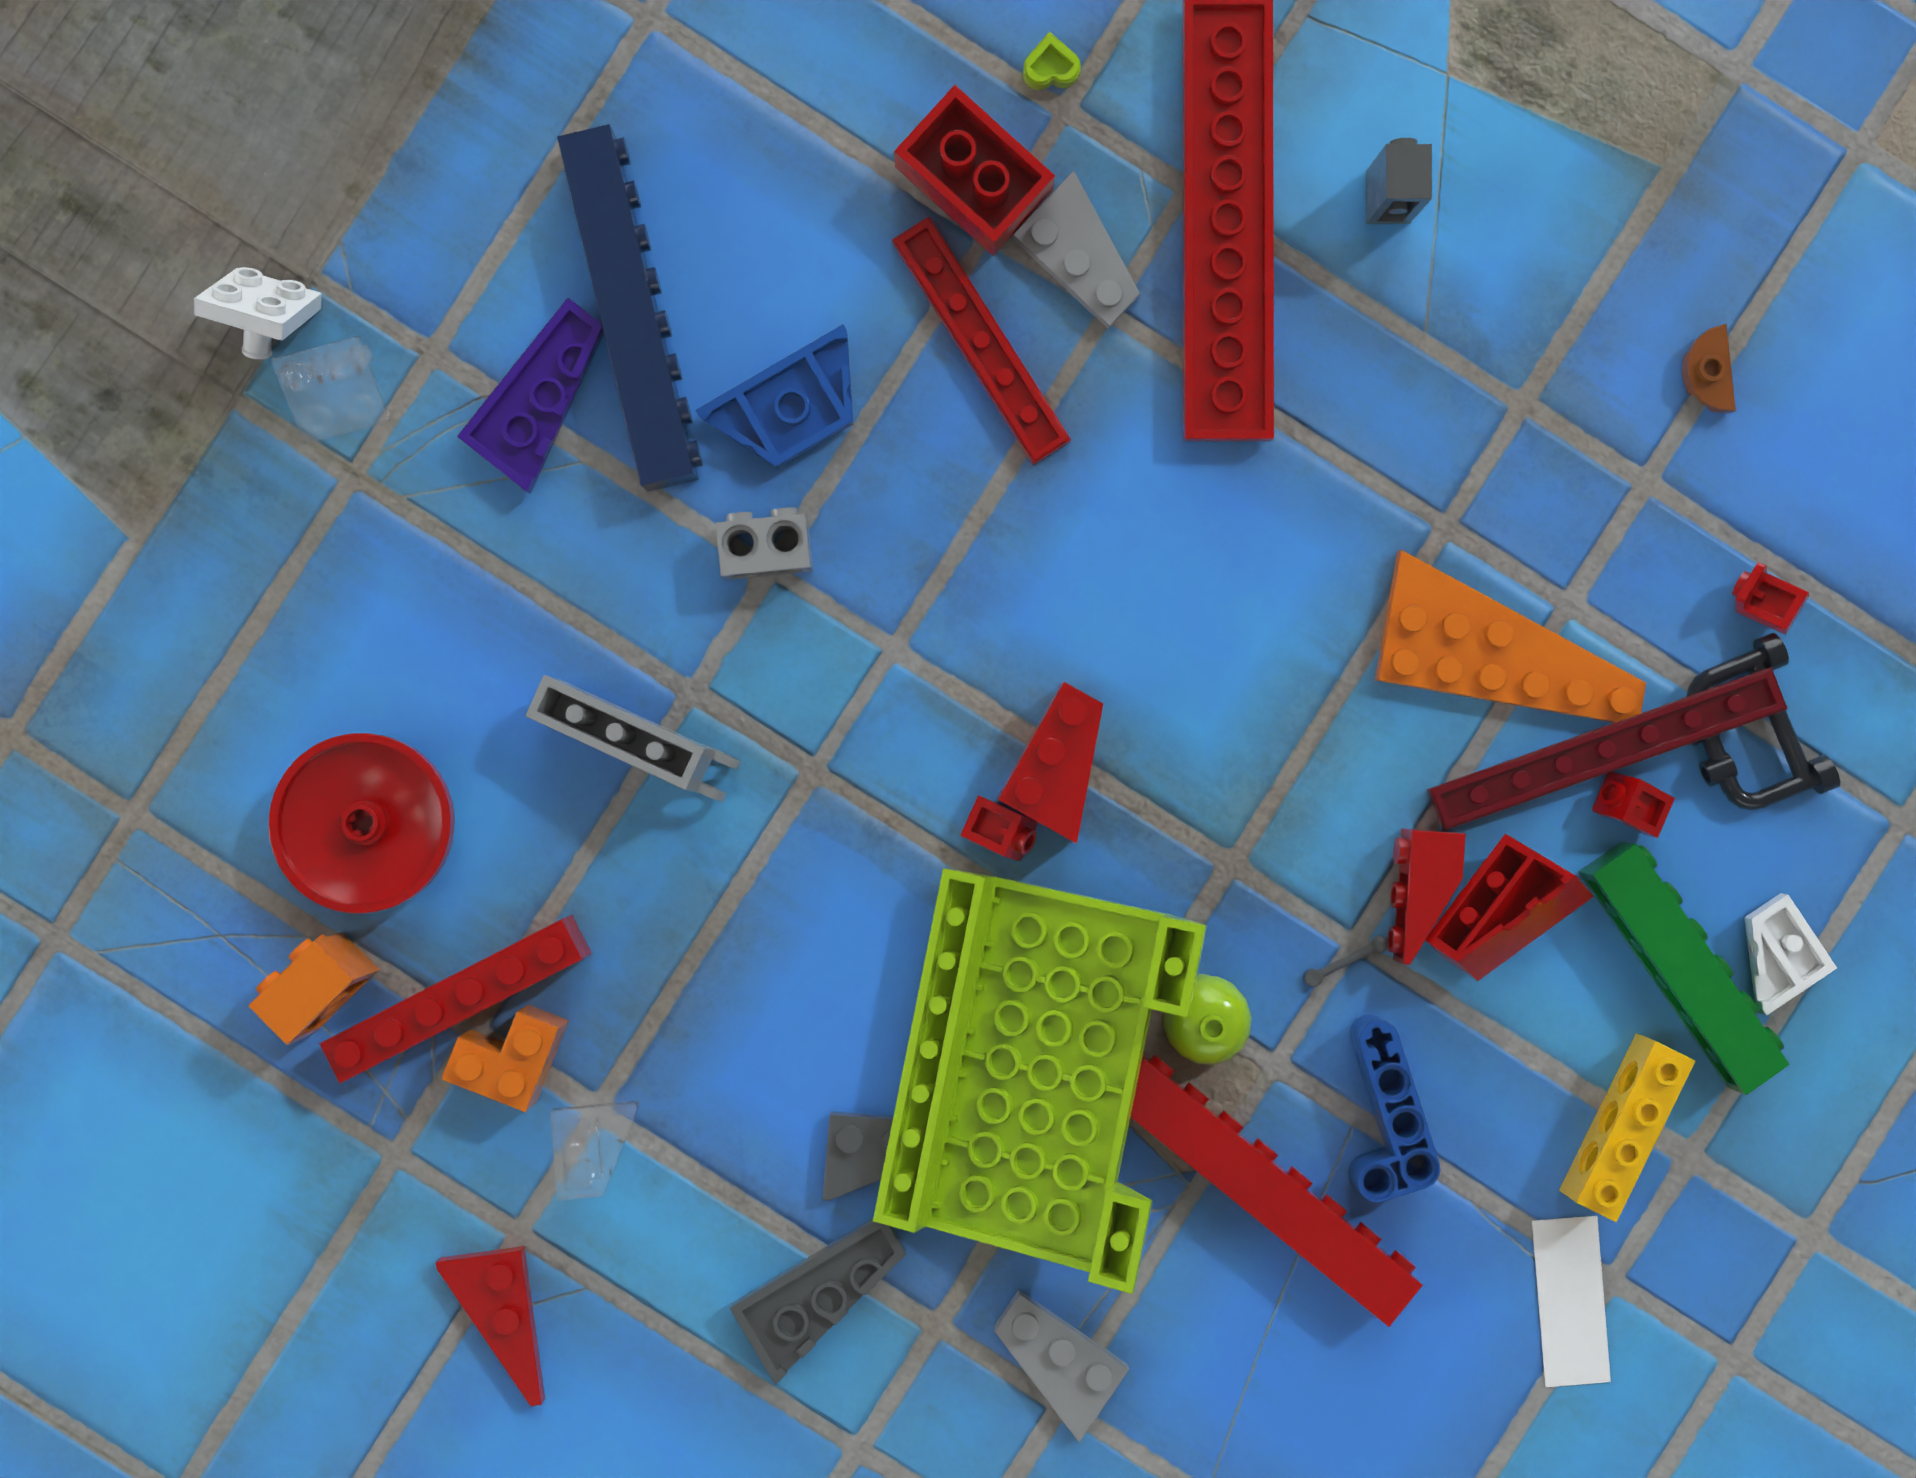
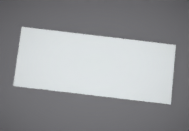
M1597 1216L1532 1221L1545 1388L1611 1382Z

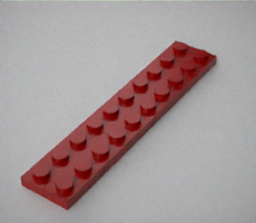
M1183 0V441H1272L1274 439L1273 0Z

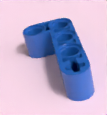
M1372 1014L1362 1015L1352 1024L1350 1039L1385 1147L1355 1157L1350 1163L1348 1174L1352 1185L1362 1196L1369 1201L1378 1203L1428 1188L1439 1178L1441 1170L1397 1030L1379 1016ZM1375 1028L1382 1032V1035L1376 1037L1379 1051L1387 1056H1380L1377 1048L1366 1041L1372 1037V1029ZM1389 1069H1395L1397 1074L1395 1084L1389 1089H1380L1379 1078L1382 1073ZM1401 1112H1409V1125L1402 1131H1394L1392 1126L1394 1118ZM1414 1155H1423L1424 1162L1420 1170L1415 1173H1407L1406 1165L1408 1160ZM1371 1169H1381V1180L1374 1186H1364L1363 1180L1366 1173Z

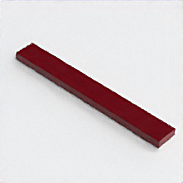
M1772 667L1434 786L1427 789L1442 831L1776 714L1788 708Z

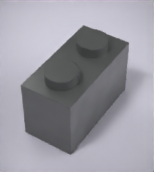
M1414 138L1394 139L1390 141V144H1386L1366 170V224H1410L1432 199V144H1417V140Z

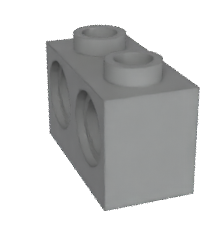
M793 507L770 510L771 517L753 519L752 512H737L727 514L725 522H715L721 577L725 580L813 571L809 524L805 513L797 514V508ZM786 529L794 530L798 533L799 537L797 546L789 552L777 550L775 547L777 534ZM740 534H749L754 540L752 551L746 556L733 555L731 551L733 539Z

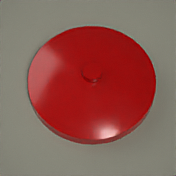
M369 733L344 734L324 740L309 748L286 770L277 785L270 805V843L275 859L283 874L308 899L326 908L340 912H378L396 907L414 898L438 875L448 857L453 842L454 808L451 795L441 774L417 749L400 740L383 735Z

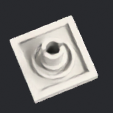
M236 268L194 298V315L243 329L242 354L252 359H268L269 356H272V338L284 340L321 310L322 293L307 289L304 284L297 281H280L263 276L259 270L253 268Z

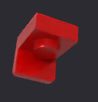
M1609 772L1600 788L1592 811L1601 816L1616 819L1644 835L1658 838L1675 798L1642 779Z
M978 795L960 836L1004 857L1021 861L1035 843V829L1038 822Z

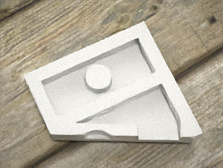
M1778 894L1744 917L1754 999L1760 1014L1769 1015L1837 969L1788 894Z

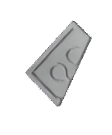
M1073 171L1013 234V240L1109 329L1136 301L1140 292Z
M1018 1290L994 1325V1331L1080 1443L1129 1371L1128 1364Z

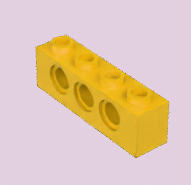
M1636 1033L1559 1191L1576 1203L1617 1223L1696 1061L1655 1040Z

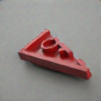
M525 1246L440 1257L436 1261V1269L530 1406L542 1405L545 1400Z

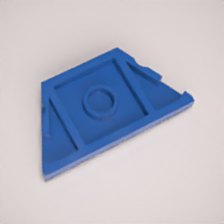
M844 324L696 409L695 411L698 416L777 469L852 426L853 410L848 334Z

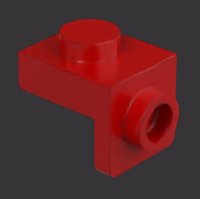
M1760 562L1756 564L1751 573L1744 571L1732 591V595L1736 596L1735 606L1737 613L1784 635L1787 634L1809 598L1808 591L1768 574L1767 566Z

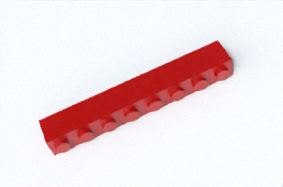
M1154 1054L1149 1060L1143 1055L1131 1118L1390 1327L1423 1286L1412 1274L1416 1266L1396 1249L1391 1255L1381 1249L1378 1244L1382 1239L1363 1222L1360 1221L1356 1227L1343 1218L1347 1210L1331 1196L1325 1194L1322 1199L1317 1197L1309 1190L1313 1182L1294 1166L1285 1171L1274 1162L1278 1154L1262 1140L1257 1138L1252 1144L1242 1136L1240 1132L1244 1126L1223 1110L1217 1115L1205 1106L1209 1098L1197 1087L1188 1082L1183 1088L1173 1080L1171 1076L1175 1070L1160 1057Z

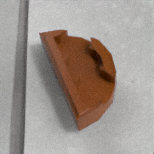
M1723 324L1706 330L1693 341L1689 351L1683 357L1682 378L1686 391L1690 395L1693 394L1701 404L1707 406L1708 410L1730 414L1736 411L1727 325Z

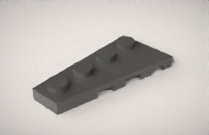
M873 1219L731 1303L730 1310L775 1385L801 1357L803 1358L816 1345V1342L833 1325H836L848 1313V1310L863 1295H866L906 1255V1249L893 1227L873 1222Z

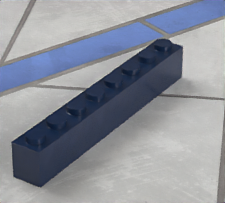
M610 124L557 136L640 485L649 492L699 480L696 467L703 466L702 456L697 440H689L686 424L693 423L687 397L679 398L675 381L682 380L681 368L676 353L669 355L665 338L672 337V331L666 311H658L655 295L662 294L656 268H648L644 253L651 251V244L645 224L638 225L634 209L640 208L641 202L635 181L627 182L624 166L630 165L631 161L624 137L617 139Z

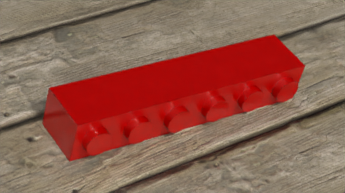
M573 915L567 916L319 1044L340 1084L591 955L592 952Z

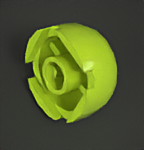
M1198 974L1189 1017L1186 1018L1164 1012L1162 1014V1025L1167 1040L1181 1056L1197 1064L1216 1065L1231 1060L1244 1048L1251 1033L1252 1016L1246 998L1232 982L1217 976Z

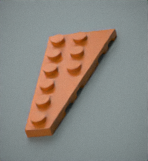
M1403 550L1397 551L1375 681L1611 723L1641 713L1646 682L1407 552Z

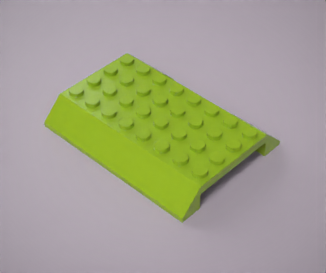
M943 868L873 1222L913 1233L924 1227L940 1230L1090 1272L1088 1282L1133 1294L1136 1288L1153 1200L1118 1182L1151 1011L1157 1010L1186 1018L1189 1017L1207 925L1171 914L1006 878Z

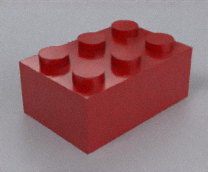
M956 85L946 93L894 151L895 168L992 256L999 251L1053 190L1055 175Z

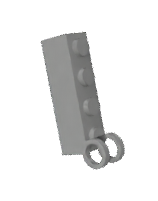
M543 675L525 715L532 720L687 791L698 792L721 802L724 801L727 793L702 782L711 760L734 769H738L741 763L739 759L722 751L698 743L572 684Z

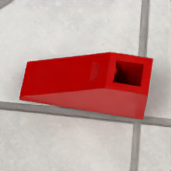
M1401 828V838L1397 837L1395 839L1393 848L1394 863L1399 864L1398 882H1393L1390 893L1391 907L1396 908L1395 926H1390L1387 939L1388 951L1393 953V960L1405 965L1411 964L1462 881L1465 833Z

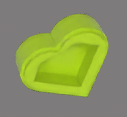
M1049 31L1026 58L1023 67V78L1025 83L1034 90H1044L1051 85L1057 88H1069L1079 78L1081 63L1077 55Z

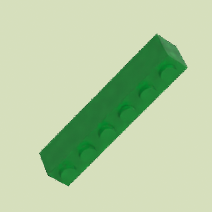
M1626 842L1618 843L1578 871V873L1726 1086L1744 1095L1749 1094L1790 1065L1781 1052L1784 1049L1783 1042L1769 1027L1764 1028L1755 1015L1759 1012L1756 1003L1747 993L1737 989L1730 979L1734 974L1728 963L1718 954L1714 955L1705 943L1708 940V935L1703 927L1695 919L1688 918L1679 906L1683 903V900L1678 891L1666 881L1663 883L1654 870L1658 865L1653 855L1642 845L1638 846L1637 844Z

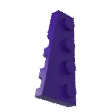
M567 298L457 436L529 494H531L602 339L604 334L602 324L570 298Z

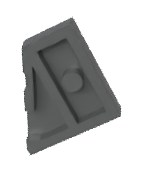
M831 1111L823 1200H832L881 1180L893 1116Z

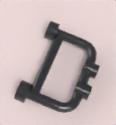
M1770 633L1754 640V650L1706 669L1694 677L1688 686L1686 697L1707 690L1716 684L1748 671L1752 674L1770 667L1774 671L1788 665L1789 656L1783 641L1775 633ZM1786 710L1770 715L1768 718L1793 777L1757 792L1750 793L1741 788L1736 777L1738 775L1737 767L1732 757L1724 749L1719 737L1721 733L1691 743L1692 746L1702 743L1708 756L1707 760L1699 763V769L1705 782L1710 787L1719 784L1728 801L1741 809H1761L1812 788L1818 794H1823L1840 786L1839 773L1833 762L1826 755H1821L1807 761Z

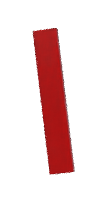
M928 216L892 239L893 246L1033 466L1070 443L1071 438L931 218Z

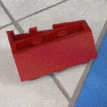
M1066 682L1061 683L997 797L1001 802L1076 844L1103 703Z
M1504 834L1429 933L1425 941L1445 960L1476 981H1479L1594 896L1576 875L1511 836Z

